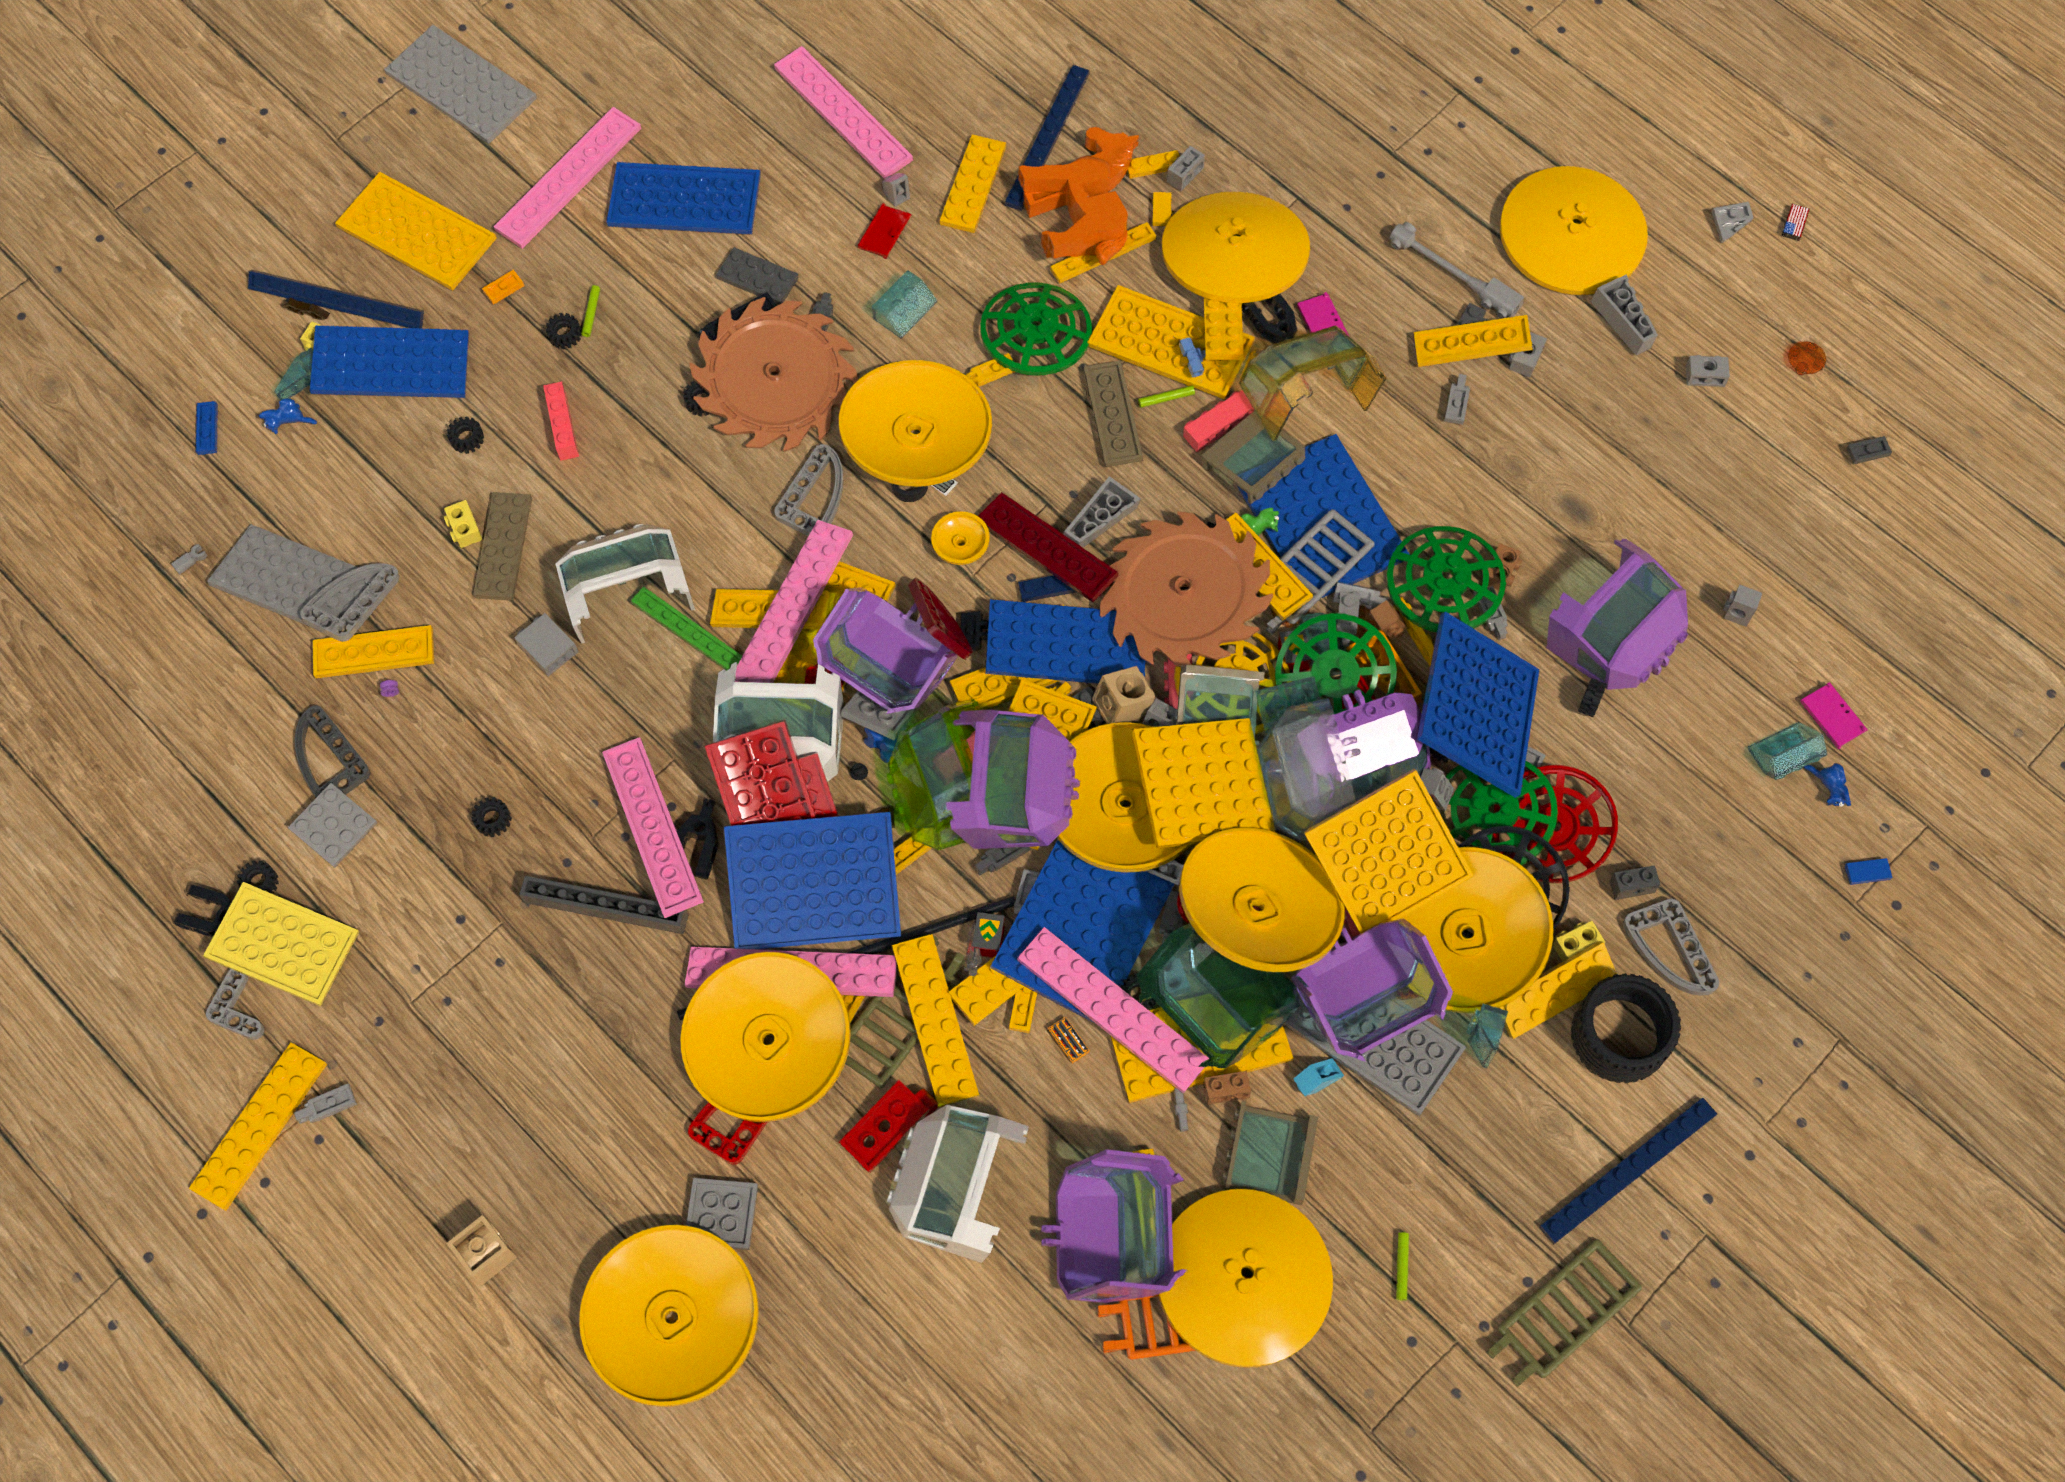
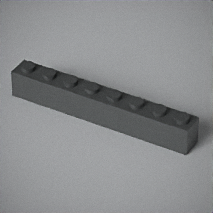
M530 876L524 877L519 894L523 902L527 904L684 934L689 916L687 910L664 918L657 901Z

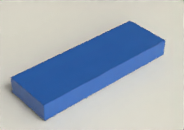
M216 401L197 403L196 453L198 455L217 453L218 404Z

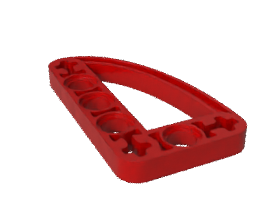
M708 1102L688 1128L689 1137L695 1143L731 1165L739 1164L768 1122L756 1124L752 1121L743 1120L732 1138L728 1139L705 1124L717 1110L716 1107ZM702 1127V1132L707 1135L706 1141L699 1134L695 1137L693 1130ZM743 1131L751 1132L752 1136L749 1141L744 1142L740 1140V1134ZM713 1138H720L722 1140L719 1148L710 1147V1141ZM737 1141L741 1146H744V1149L739 1147L737 1150L738 1157L730 1159L729 1151L734 1152L738 1146L735 1142Z

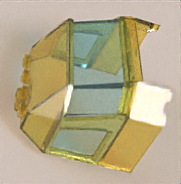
M1335 325L1253 350L1245 363L1239 385L1271 439L1275 441L1291 412L1299 405L1297 401L1304 396L1309 398L1313 394L1311 387L1303 376L1324 368H1328V370L1335 368L1347 389L1353 392L1362 409L1367 411L1387 379L1374 356L1351 339L1345 331Z

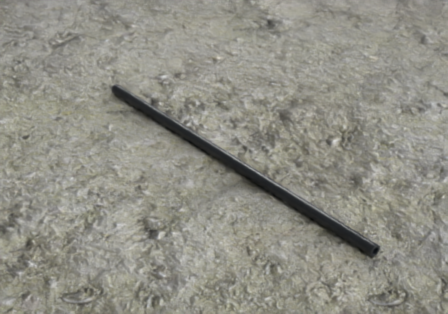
M1014 896L902 933L899 937H891L847 953L876 954L891 949L894 944L935 934L977 919L978 912L993 914L1015 905L1016 900ZM687 1007L677 1010L680 1021L684 1019Z

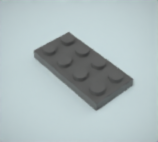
M733 247L716 274L718 280L756 296L768 292L778 305L785 301L799 278L798 273Z

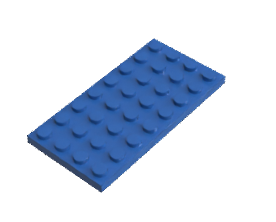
M617 162L607 225L609 227L752 234L761 172L755 169Z
M315 325L310 393L465 398L469 330Z
M990 599L985 674L1099 684L1103 675L1137 666L1145 677V660L1140 657L1132 635L1126 636L1122 647H1119L1113 635L1117 613L1115 610H1111L1105 616L1100 617V609Z

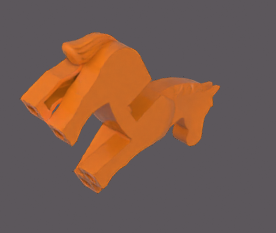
M1091 127L1086 131L1085 146L1088 150L1096 152V154L1082 156L1065 165L1019 166L1018 179L1024 191V206L1029 218L1066 205L1074 224L1065 232H1042L1041 245L1047 258L1053 257V259L1064 256L1096 255L1098 262L1101 265H1105L1110 258L1125 246L1128 237V213L1116 191H1109L1114 189L1125 176L1132 161L1133 150L1138 146L1139 142L1137 140L1139 135L1128 136L1123 132L1113 134L1098 127Z

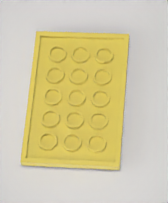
M243 882L203 956L208 960L321 1007L359 934V930Z

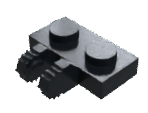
M981 611L961 613V630L972 651L981 650V640L987 641L988 632H982V629L988 630V621H982L983 614Z

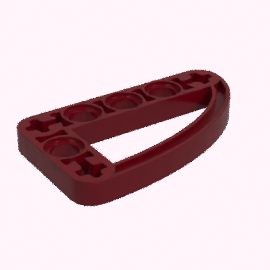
M915 577L908 584V587L927 631L940 643L966 660L973 651L959 625L931 589Z

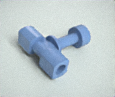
M1191 338L1180 340L1179 347L1183 356H1187L1189 360L1188 369L1191 376L1198 377L1202 375L1204 368L1201 363L1203 358H1205V350L1201 351L1200 348H1195Z

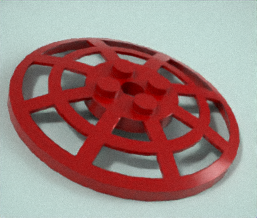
M1563 765L1537 767L1544 775L1557 774L1556 786H1552L1557 799V823L1561 825V828L1558 831H1554L1549 843L1556 851L1568 849L1575 856L1563 861L1565 867L1580 861L1587 868L1582 873L1568 877L1569 882L1581 879L1594 872L1605 862L1616 843L1618 834L1616 806L1606 788L1596 778L1582 770ZM1532 770L1524 772L1523 775L1526 781L1538 777ZM1565 775L1579 778L1596 790L1586 798L1576 790L1564 787ZM1546 787L1534 791L1536 797L1548 794ZM1529 794L1523 795L1524 799L1519 803V807L1524 809L1527 804H1530L1532 807ZM1563 794L1572 796L1581 803L1572 809L1568 805L1563 804ZM1601 796L1609 808L1612 827H1599L1598 815L1592 804ZM1538 802V813L1551 817V803L1541 806ZM1495 804L1493 813L1499 812L1500 806ZM1586 809L1591 815L1593 827L1580 826L1578 816ZM1518 817L1512 827L1525 829L1529 821L1519 820ZM1536 821L1531 832L1543 837L1548 825ZM1499 833L1493 834L1495 843H1501ZM1579 835H1592L1589 844L1583 851L1574 844ZM1598 835H1611L1605 852L1594 864L1587 855L1595 846ZM1534 840L1529 841L1527 850L1533 849L1538 842ZM1506 851L1499 852L1511 859H1513L1515 855L1514 852L1510 853L1509 855L1506 853ZM1549 852L1547 861L1537 858L1544 867L1556 864ZM1553 874L1548 876L1549 883H1562V878H1553Z

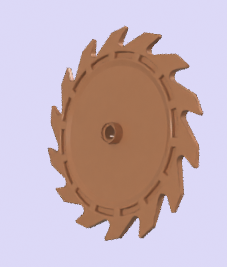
M763 297L750 302L738 320H732L731 308H728L719 317L716 340H709L705 332L702 331L698 346L706 366L699 368L693 363H689L692 378L710 395L706 398L694 396L693 399L703 411L727 419L725 423L714 425V429L726 435L754 434L755 437L746 444V448H763L775 440L785 437L787 439L783 448L785 452L798 447L808 431L813 427L818 430V440H821L830 431L832 408H841L843 399L847 394L842 381L847 379L854 384L858 381L856 369L838 352L841 350L853 352L854 348L844 337L821 329L822 326L832 324L834 322L833 319L820 313L795 315L793 312L802 305L801 301H785L769 311H763L762 307L766 300ZM776 372V373H778V375H775V376H774V375H771L770 373Z
M1178 511L1177 515L1183 521L1182 525L1178 526L1159 520L1141 523L1142 528L1151 532L1149 536L1124 539L1112 548L1113 552H1124L1127 555L1110 565V567L1118 571L1119 576L1114 580V584L1100 602V617L1105 616L1111 610L1117 611L1113 635L1119 647H1122L1126 636L1132 635L1140 657L1152 666L1154 665L1153 653L1160 651L1174 665L1181 667V665H1192L1187 659L1188 654H1195L1212 660L1229 657L1231 655L1230 652L1219 647L1221 643L1247 640L1258 632L1259 627L1245 626L1244 623L1267 610L1273 598V594L1263 597L1256 596L1270 576V560L1267 559L1260 567L1256 568L1253 566L1256 542L1249 531H1247L1244 541L1238 543L1235 541L1229 521L1215 514L1216 526L1209 528L1193 513Z

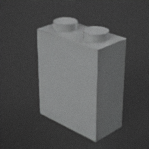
M546 613L535 618L532 624L520 630L517 636L514 637L518 646L548 677L578 653L575 643Z

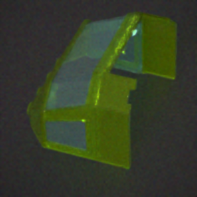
M973 698L944 706L907 729L900 731L888 762L889 772L886 773L889 785L893 784L892 794L894 800H898L895 808L899 813L900 821L904 824L906 833L910 832L914 841L936 850L965 843L951 829L950 820L953 819L951 810H947L946 802L970 800L973 755L967 739L976 729L972 725H954L953 722L960 719L959 714L962 711H975L974 706L978 705V701H975ZM1004 766L989 769L987 771L985 796L989 824L1013 827L1011 793L1009 785H1004L1002 775L1006 774Z

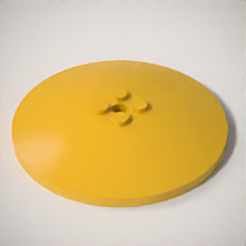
M1552 167L1526 177L1516 185L1507 197L1500 217L1501 240L1513 264L1533 282L1552 291L1564 294L1591 295L1595 294L1598 287L1627 274L1629 278L1640 264L1647 246L1648 232L1646 220L1634 197L1612 178L1582 167ZM1573 219L1580 220L1581 224L1574 223Z
M1246 192L1214 193L1189 202L1171 217L1162 237L1163 260L1168 271L1177 282L1199 296L1227 303L1256 302L1284 292L1302 276L1310 255L1309 235L1297 215L1273 199Z
M906 360L878 367L865 374L850 388L841 404L839 432L848 455L860 468L870 475L896 485L930 486L960 476L979 461L990 441L992 415L989 403L981 389L960 371L932 361ZM919 430L920 433L913 434L911 433V431Z
M1131 722L1110 723L1089 729L1070 741L1076 748V759L1073 761V767L1075 769V779L1079 780L1080 786L1073 788V790L1079 793V799L1071 800L1072 817L1069 818V826L1057 839L1073 855L1090 865L1116 872L1146 871L1165 865L1180 856L1191 846L1156 848L1132 735L1134 729L1151 728L1152 726ZM1127 800L1131 805L1129 807H1122L1120 802Z
M1257 828L1223 830L1202 840L1191 851L1182 868L1179 892L1183 910L1190 924L1211 948L1240 965L1267 972H1289L1304 969L1325 957L1341 934L1345 918L1344 903L1318 857L1303 845L1284 835ZM1253 906L1260 907L1262 911L1255 910Z
M1460 847L1459 850L1473 877L1399 919L1404 918L1426 936L1453 991L1445 1010L1456 1013H1481L1511 1003L1523 995L1537 981L1551 953L1553 918L1549 902L1541 886L1518 862L1492 850L1477 847ZM1467 928L1474 931L1473 937L1469 939L1462 936L1463 930ZM1421 961L1414 983L1406 988L1419 999L1429 1003L1435 984L1426 966Z
M761 952L745 955L717 969L701 984L693 995L684 1015L681 1029L683 1063L697 1091L720 1111L732 1117L752 1122H770L786 1119L807 1110L817 1103L832 1088L840 1076L850 1047L851 1030L849 1014L845 1002L834 983L824 972L810 962L797 956L779 952ZM769 1034L774 1035V1042L770 1045H765V1036Z
M1231 1189L1213 1193L1199 1199L1184 1210L1173 1222L1174 1272L1181 1269H1186L1187 1271L1175 1281L1174 1286L1169 1291L1158 1295L1169 1323L1191 1348L1201 1355L1224 1365L1243 1368L1262 1367L1291 1357L1301 1350L1317 1333L1324 1322L1331 1303L1333 1292L1332 1265L1327 1248L1319 1232L1297 1208L1285 1200L1266 1192L1249 1189ZM1159 1255L1156 1267V1278L1159 1276ZM1243 1268H1250L1253 1272V1277L1250 1279L1244 1278L1241 1270Z
M664 1225L649 1228L628 1237L616 1245L600 1261L586 1285L580 1307L579 1325L583 1348L590 1364L599 1377L609 1387L627 1399L657 1407H674L689 1404L717 1391L736 1374L744 1363L757 1332L759 1319L758 1296L754 1281L745 1263L737 1252L719 1237L702 1229L683 1225ZM671 1312H676L678 1314L677 1321L673 1324L667 1323V1315Z

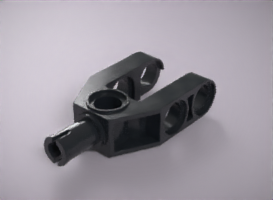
M1281 294L1265 299L1268 306L1280 320L1275 325L1266 320L1261 313L1262 310L1258 309L1254 302L1242 303V312L1262 338L1278 347L1282 344L1286 345L1294 357L1304 351L1294 338L1297 332L1294 311Z
M707 798L703 799L700 813L698 815L692 814L677 830L683 849H685L686 843L690 838L705 841L696 868V877L705 880L709 878L719 847L715 824L711 818L716 802L711 799L707 802ZM705 826L703 831H696L698 827Z
M190 885L186 896L190 895L196 899L203 900L206 904L213 903L221 907L216 913L214 922L177 913L173 924L213 938L232 901L225 894Z

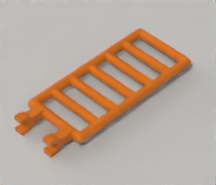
M1248 1275V1276H1243V1277L1246 1278V1279H1250V1278L1253 1277V1275ZM1158 1294L1149 1297L1121 1300L1119 1304L1100 1305L1097 1308L1098 1318L1121 1314L1125 1339L1104 1341L1102 1344L1104 1353L1126 1350L1127 1357L1133 1360L1196 1350L1187 1343L1179 1344L1178 1334L1169 1323L1167 1317L1170 1345L1157 1347L1150 1298L1159 1297ZM1141 1299L1148 1348L1135 1350L1128 1301Z

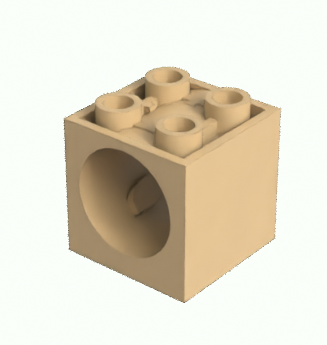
M1137 666L1103 675L1092 697L1106 724L1144 721L1147 711L1155 699L1153 690L1148 686L1144 675Z
M483 1215L446 1243L469 1275L481 1286L517 1258L494 1225Z

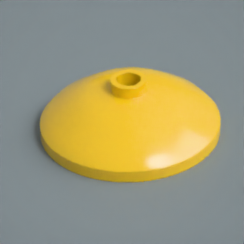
M958 511L943 516L935 524L931 534V542L935 553L942 560L955 565H965L975 562L984 555L989 546L990 535L987 525L980 517L969 512Z

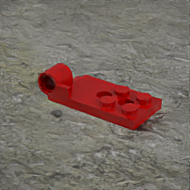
M898 1080L839 1143L871 1173L909 1133L910 1128H914L917 1122L931 1115L938 1108L939 1103L924 1088L914 1095ZM884 1120L889 1121V1130L881 1132L879 1129L880 1123ZM873 1136L875 1144L870 1148H866L864 1145L865 1138Z

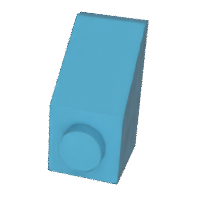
M1331 1058L1309 1065L1293 1079L1299 1091L1304 1096H1308L1321 1091L1344 1077L1334 1059Z

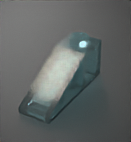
M311 348L302 352L294 359L278 384L274 393L279 401L285 398L290 399L310 385L313 350Z

